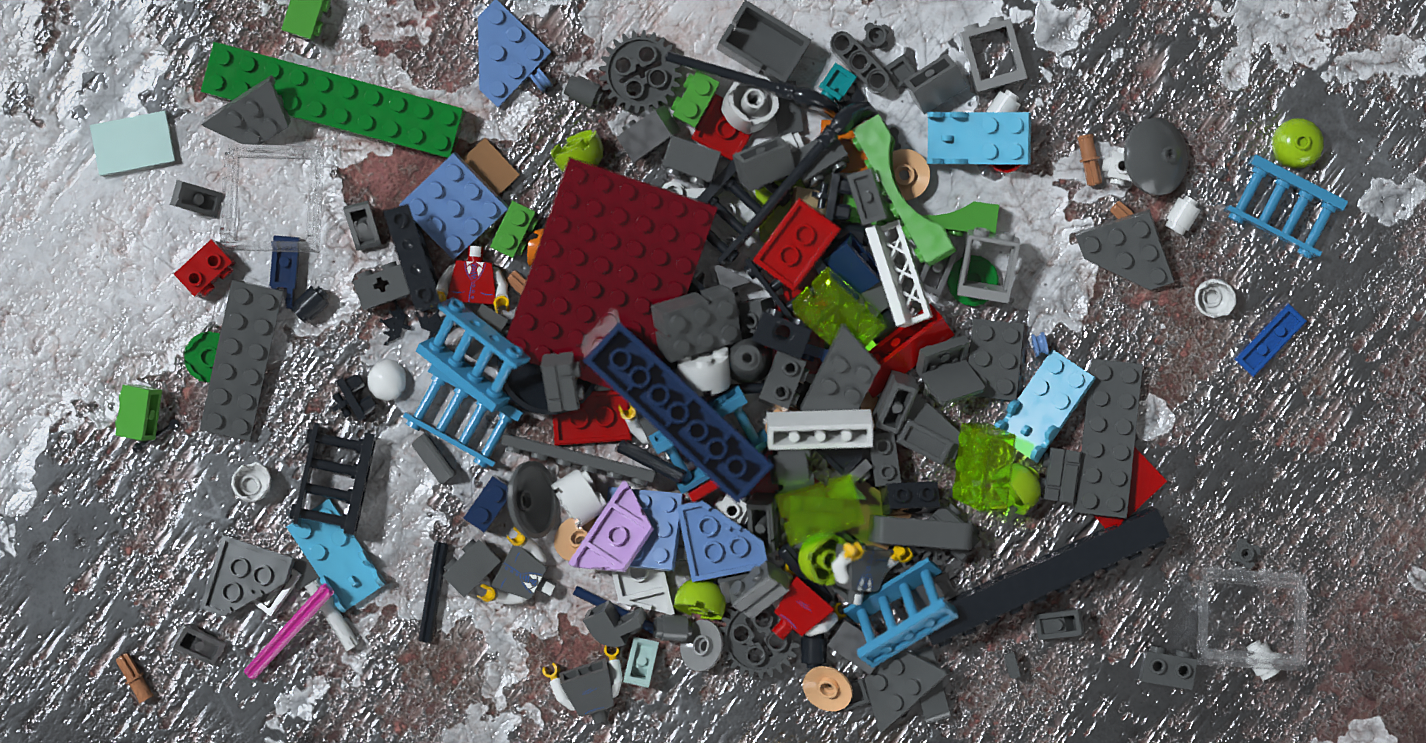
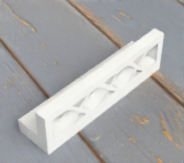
M898 219L881 227L872 225L865 228L895 324L905 328L933 316L908 239L901 228L903 227L902 220ZM897 228L899 238L894 246L887 242L885 232ZM898 251L905 254L907 259L903 270L897 268L894 263ZM905 276L912 278L915 285L911 294L903 291L902 282ZM913 300L921 303L924 314L912 318L909 308Z

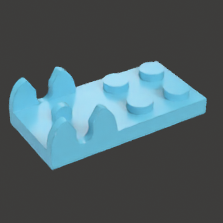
M927 112L928 159H926V164L1031 165V112Z
M1052 349L1019 398L1009 403L1006 417L995 423L993 434L1038 463L1096 378Z
M330 498L312 509L342 516ZM302 519L300 527H296L292 523L287 526L292 537L320 577L321 584L327 583L333 588V601L340 612H345L387 584L358 539L345 536L343 534L344 529H340V526Z

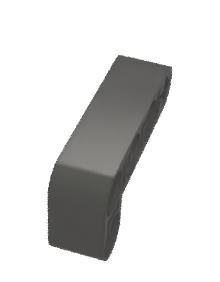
M870 515L868 541L884 544L972 550L974 524Z

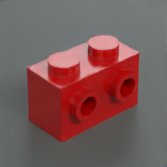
M211 239L181 266L174 275L194 297L199 298L201 295L206 297L214 290L215 286L213 284L219 278L224 280L234 271L232 266L236 262L216 240Z

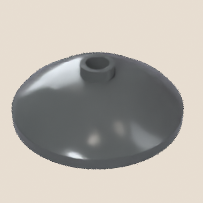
M1149 118L1140 121L1131 129L1124 146V163L1131 181L1144 193L1155 196L1171 193L1182 183L1188 168V150L1181 132L1171 122L1162 118Z
M537 461L521 463L514 470L507 488V507L510 518L518 531L530 539L546 536L553 528L558 512L557 489L554 490L551 487L555 483L549 470Z

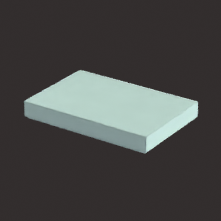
M167 111L90 125L99 176L176 162Z

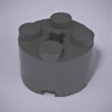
M809 449L772 450L773 455H768V461L773 465L769 470L772 484H777L779 490H774L777 496L808 491L809 486L814 485L813 472L808 470L807 460L810 459Z

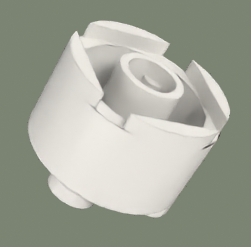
M757 74L756 76L769 80L767 77ZM735 81L723 99L721 110L732 127L745 134H751L763 129L770 122L778 110L779 100L774 92Z
M722 346L677 360L678 377L698 396H703V391L711 390L713 395L729 388L731 377L727 347Z
M575 469L553 483L551 487L554 490L559 489L556 496L570 518L573 517L574 520H579L575 523L579 529L599 516L607 503L599 492H593L590 487L593 481L588 473L584 470L579 471Z

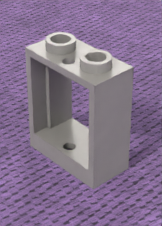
M1003 16L988 20L989 25L979 27V23L965 26L964 31L959 34L975 94L1027 79L1011 18L1004 20ZM1005 28L1017 70L981 80L969 38Z
M975 227L974 230L968 229L957 295L1009 303L1020 247L1019 238L1015 237L1014 233L1006 231L994 234L989 233V229ZM974 240L1011 246L1003 286L966 280Z

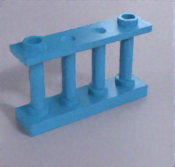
M1256 154L1253 155L1247 164L1253 168L1251 171L1253 175L1236 208L1231 205L1225 207L1224 211L1229 213L1228 218L1239 224L1245 221L1298 248L1297 253L1305 258L1311 259L1312 256L1315 258L1320 257L1322 252L1314 247L1331 213L1344 211L1348 201ZM1268 175L1276 180V186L1258 220L1245 213L1262 178H1266ZM1291 187L1299 191L1297 194L1299 198L1282 231L1268 225L1285 190ZM1312 199H1315L1322 203L1320 206L1322 210L1304 243L1291 235L1308 201L1311 202Z
M452 297L439 303L437 308L446 315L436 337L419 343L416 352L491 412L506 406L511 397L504 393L502 388L512 368L515 369L529 362L530 357L520 347L512 344L465 307L464 303ZM454 322L465 330L455 353L444 344ZM473 337L485 345L474 368L463 359ZM492 353H495L504 362L492 383L483 376V372Z
M431 364L427 372L433 374L431 377L433 381L414 415L408 412L404 413L403 417L407 419L406 424L418 431L422 427L475 457V463L486 469L488 465L494 467L497 461L491 459L490 456L509 423L512 424L513 420L519 422L525 412L510 404L498 409L500 419L480 453L468 446V443L488 409L477 401L476 404L478 406L459 440L446 434L445 432L460 404L470 394ZM447 382L455 387V394L435 428L423 421V418L442 385L445 386Z
M738 385L707 402L721 417L733 413L748 437L745 440L758 452L766 448L768 445L767 434L764 429L756 432L742 408L748 402ZM657 431L648 436L657 454L666 452L674 466L686 471L684 481L682 483L676 482L682 494L695 490L701 483L710 479L698 467L689 471L675 446L661 432Z
M926 558L919 561L910 569L880 586L878 591L870 592L863 597L862 605L851 604L843 609L844 614L856 623L860 622L866 644L857 649L859 658L872 668L958 617L956 608L945 599L939 598L932 578L940 574L942 570L932 560ZM924 584L930 605L918 612L911 591ZM902 597L909 618L897 625L890 604ZM881 610L888 630L876 638L869 616Z

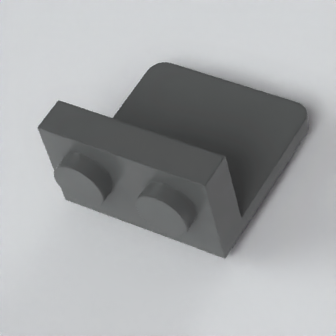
M965 335L926 346L920 349L916 372L936 400L942 405L977 395L984 391V384L966 361L970 342Z

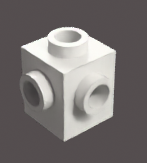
M1118 147L1117 151H1111L1109 156L1104 157L1102 171H1105L1104 178L1111 179V184L1125 186L1126 183H1131L1132 181L1126 170L1121 171L1118 168V163L1124 161V148Z
M727 494L725 497L719 495L713 506L738 524L745 525L747 522V506L745 502L747 497H744L737 504ZM729 506L737 508L735 515L731 516L727 513Z

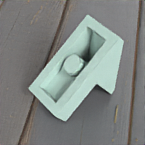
M638 637L633 638L623 682L649 688L659 642Z

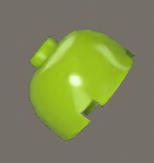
M1292 118L1281 123L1274 131L1271 139L1273 155L1282 166L1292 170L1304 169L1313 165L1320 158L1324 148V137L1321 130L1313 122L1304 118Z
M586 130L566 139L568 143L562 148L560 144H557L550 153L557 167L564 172L569 156L598 166L603 158V144L596 130L594 132Z
M1010 463L1001 467L990 477V480H995L992 487L998 497L1008 508L1012 505L1018 509L1015 513L1019 515H1025L1039 501L1041 496L1039 475L1032 467Z
M816 533L808 537L801 545L798 554L799 567L806 578L820 585L835 584V576L831 564L836 559V545L847 544L846 541L831 533Z
M713 578L692 582V579H690L678 588L673 607L692 616V613L702 615L701 619L721 620L725 612L726 600L725 596L721 593L720 586L713 583Z

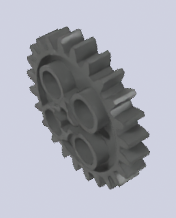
M633 30L632 38L630 39L623 33V42L621 43L614 39L613 42L616 47L614 49L606 47L610 56L601 57L607 63L606 66L599 67L600 71L606 72V75L601 76L599 80L608 83L602 88L603 91H612L608 99L617 98L616 107L625 103L626 112L630 110L631 106L635 107L636 114L639 113L641 107H644L645 110L652 105L655 109L659 108L658 103L660 101L668 105L665 97L667 95L675 97L671 89L672 87L680 88L675 79L682 78V74L675 71L682 66L665 60L666 53L673 49V45L663 46L666 40L665 37L656 41L655 32L650 38H647L645 30L642 31L641 37H637L636 32ZM651 49L654 52L653 59L648 62L642 61L640 59L642 50ZM623 59L631 63L630 69L624 73L619 72L616 68L617 63ZM658 61L662 62L661 66L647 70L644 78L641 79L637 75L624 83H620V79L635 74L637 72L636 67L641 66L642 69H646ZM653 73H663L665 81L661 85H654L650 81ZM631 83H638L642 87L640 94L637 96H631L627 92V88Z
M773 604L762 611L770 616L768 625L759 626L755 621L756 616L751 619L759 633H766L763 638L773 653L772 657L767 655L759 641L753 642L752 639L755 635L745 621L748 616L743 611L727 609L731 617H722L723 622L727 625L726 627L718 628L724 633L722 637L725 645L722 651L728 652L724 657V661L733 660L731 669L740 666V675L745 670H748L749 678H752L754 673L758 672L759 678L763 679L764 672H768L769 676L773 677V669L776 668L782 673V663L787 666L791 665L787 658L788 656H797L792 651V648L800 647V644L794 642V638L801 637V635L792 630L784 639V644L781 647L774 648L770 645V637L775 634L772 629L781 620L774 612L775 607ZM744 626L748 629L749 635L745 640L735 638L734 630L737 627ZM752 648H758L762 651L763 657L760 661L753 662L748 658V652Z

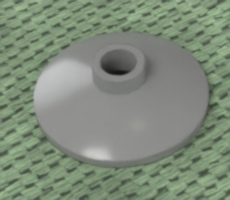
M708 620L693 622L691 636H687V640L680 643V652L684 663L695 671H706L712 668L718 662L723 650L722 633L716 624Z

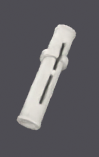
M319 578L305 586V589H307L311 596L322 585ZM330 597L318 612L321 611L347 652L355 647V645H358L360 641L356 638L335 606L333 597Z

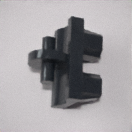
M832 173L829 194H827L829 184L821 183L820 192H812L811 196L819 198L817 205L819 209H825V203L828 200L825 217L832 222H836V219H850L852 206L839 204L841 194L853 196L848 179Z
M360 374L348 378L342 377L336 381L346 400L342 398L340 392L333 395L337 405L331 408L334 413L341 410L346 418L352 415L348 408V405H350L357 419L363 421L368 418L367 414L378 407L372 395H368L359 401L354 393L366 386Z

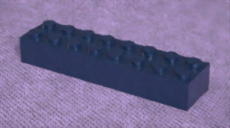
M620 322L583 360L737 504L773 467L762 454Z

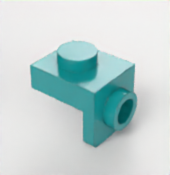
M835 62L818 89L822 91V94L840 103L857 76Z

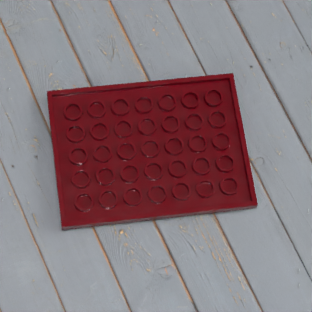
M569 156L506 339L520 347L530 357V363L540 366L542 357L545 354L572 352L574 353L575 361L580 362L581 377H578L579 379L612 390L614 389L583 360L619 322L663 362L664 357L659 354L655 333L659 330L654 327L651 305L687 295L717 206Z

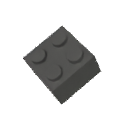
M671 136L662 167L666 169L665 173L669 176L681 179V176L684 175L690 177V183L705 187L706 183L711 184L721 159V152Z

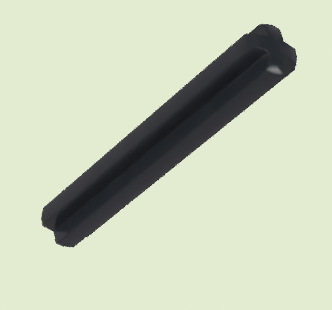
M437 541L434 543L418 638L420 642L431 643L433 641L443 581L442 575L444 574L443 567L446 563L448 544L445 542Z

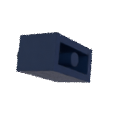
M851 232L827 248L823 259L831 272H834L841 279L844 288L851 291L856 297L880 282L881 277L875 259Z
M493 475L463 519L483 533L487 532L507 503L508 484L496 475Z

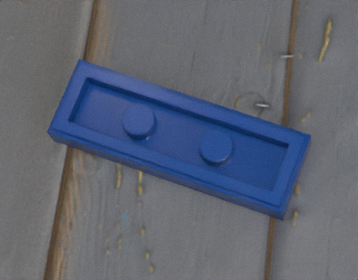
M1289 303L1286 304L1234 360L1248 374L1254 377L1307 321Z

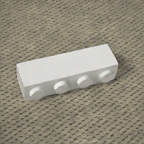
M871 409L767 412L768 450L873 447Z

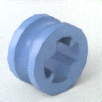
M540 68L537 69L535 75H529L543 94L546 92L545 89L547 87L553 86Z
M1041 332L1039 336L1032 334L1031 342L1035 356L1038 357L1040 353L1049 354L1044 332Z

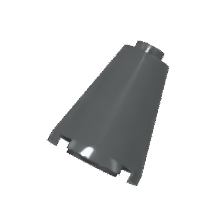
M741 333L742 341L725 346L728 348L730 377L742 384L759 382L767 376L771 369L772 349L752 341L754 333ZM750 353L752 361L750 363L743 362V354Z

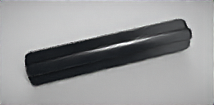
M620 441L617 447L618 453L677 483H682L686 477L685 470L628 441Z
M791 544L783 545L778 551L781 558L802 582L826 603L830 604L833 600L832 594L823 584L820 585L806 578L799 567L796 550Z

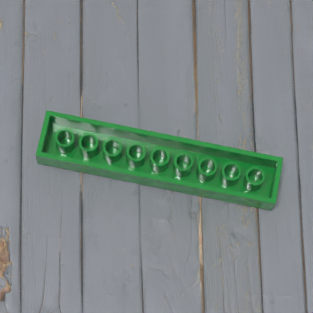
M213 42L200 91L206 95L232 101L272 75L276 81L274 87L277 95L282 96L283 106L288 112L289 117L446 159L455 152L466 112L463 108Z

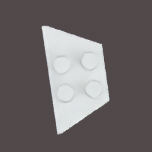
M628 567L626 572L611 571L619 603L669 615L675 614L665 571Z

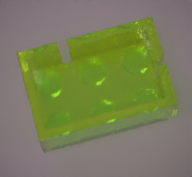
M829 267L811 282L814 294L816 295L815 298L813 297L812 289L807 286L792 301L794 314L830 346L842 323L846 324L849 327V331L857 340L860 339L865 346L886 328L883 315L867 301L864 303L863 297Z
M961 423V431L958 436V456L955 462V481L952 487L953 499L981 512L1007 511L1010 488L985 487V485L1010 483L1016 440L1015 434L989 423Z
M851 474L828 480L829 485L825 487L823 482L775 496L782 519L786 517L788 519V522L784 523L790 546L865 524Z

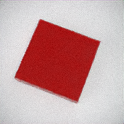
M715 94L691 139L704 147L721 152V156L732 161L733 154L740 152L746 146L752 133L745 134L728 123L721 110L724 98Z

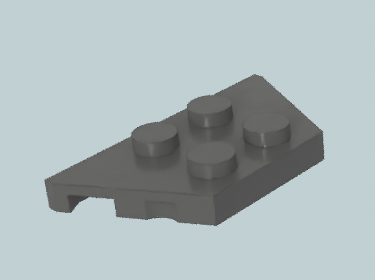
M271 75L204 118L201 125L254 149L288 128L291 120L288 112L284 109L282 96L277 95L274 87L276 81Z
M842 323L801 404V411L857 410L880 368V362L872 353L866 350V346L860 339L857 340L846 324Z
M908 648L883 661L864 679L878 731L880 733L885 732L951 671L946 667L940 668L930 663V659L918 656Z

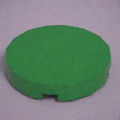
M971 255L966 280L998 285L999 277L993 264L982 256ZM961 257L953 264L947 278L950 294L963 305L977 306L986 303L988 300L957 295L963 259Z
M211 331L199 333L191 338L185 347V367L190 375L199 381L210 383L220 333Z

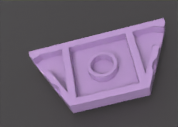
M622 481L568 562L572 567L626 572L654 530L633 490L626 481Z

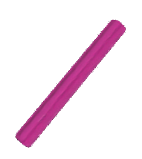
M327 583L321 585L244 669V673L250 679L257 678L334 594L333 588Z

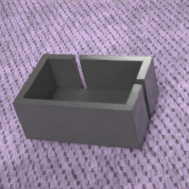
M744 0L734 16L732 24L730 23L718 42L717 50L757 74L763 71V76L773 82L779 83V81H784L787 83L808 49L811 39L749 1Z
M722 284L701 290V295L694 292L651 305L654 327L659 330L655 332L659 354L670 362L742 341L734 292Z

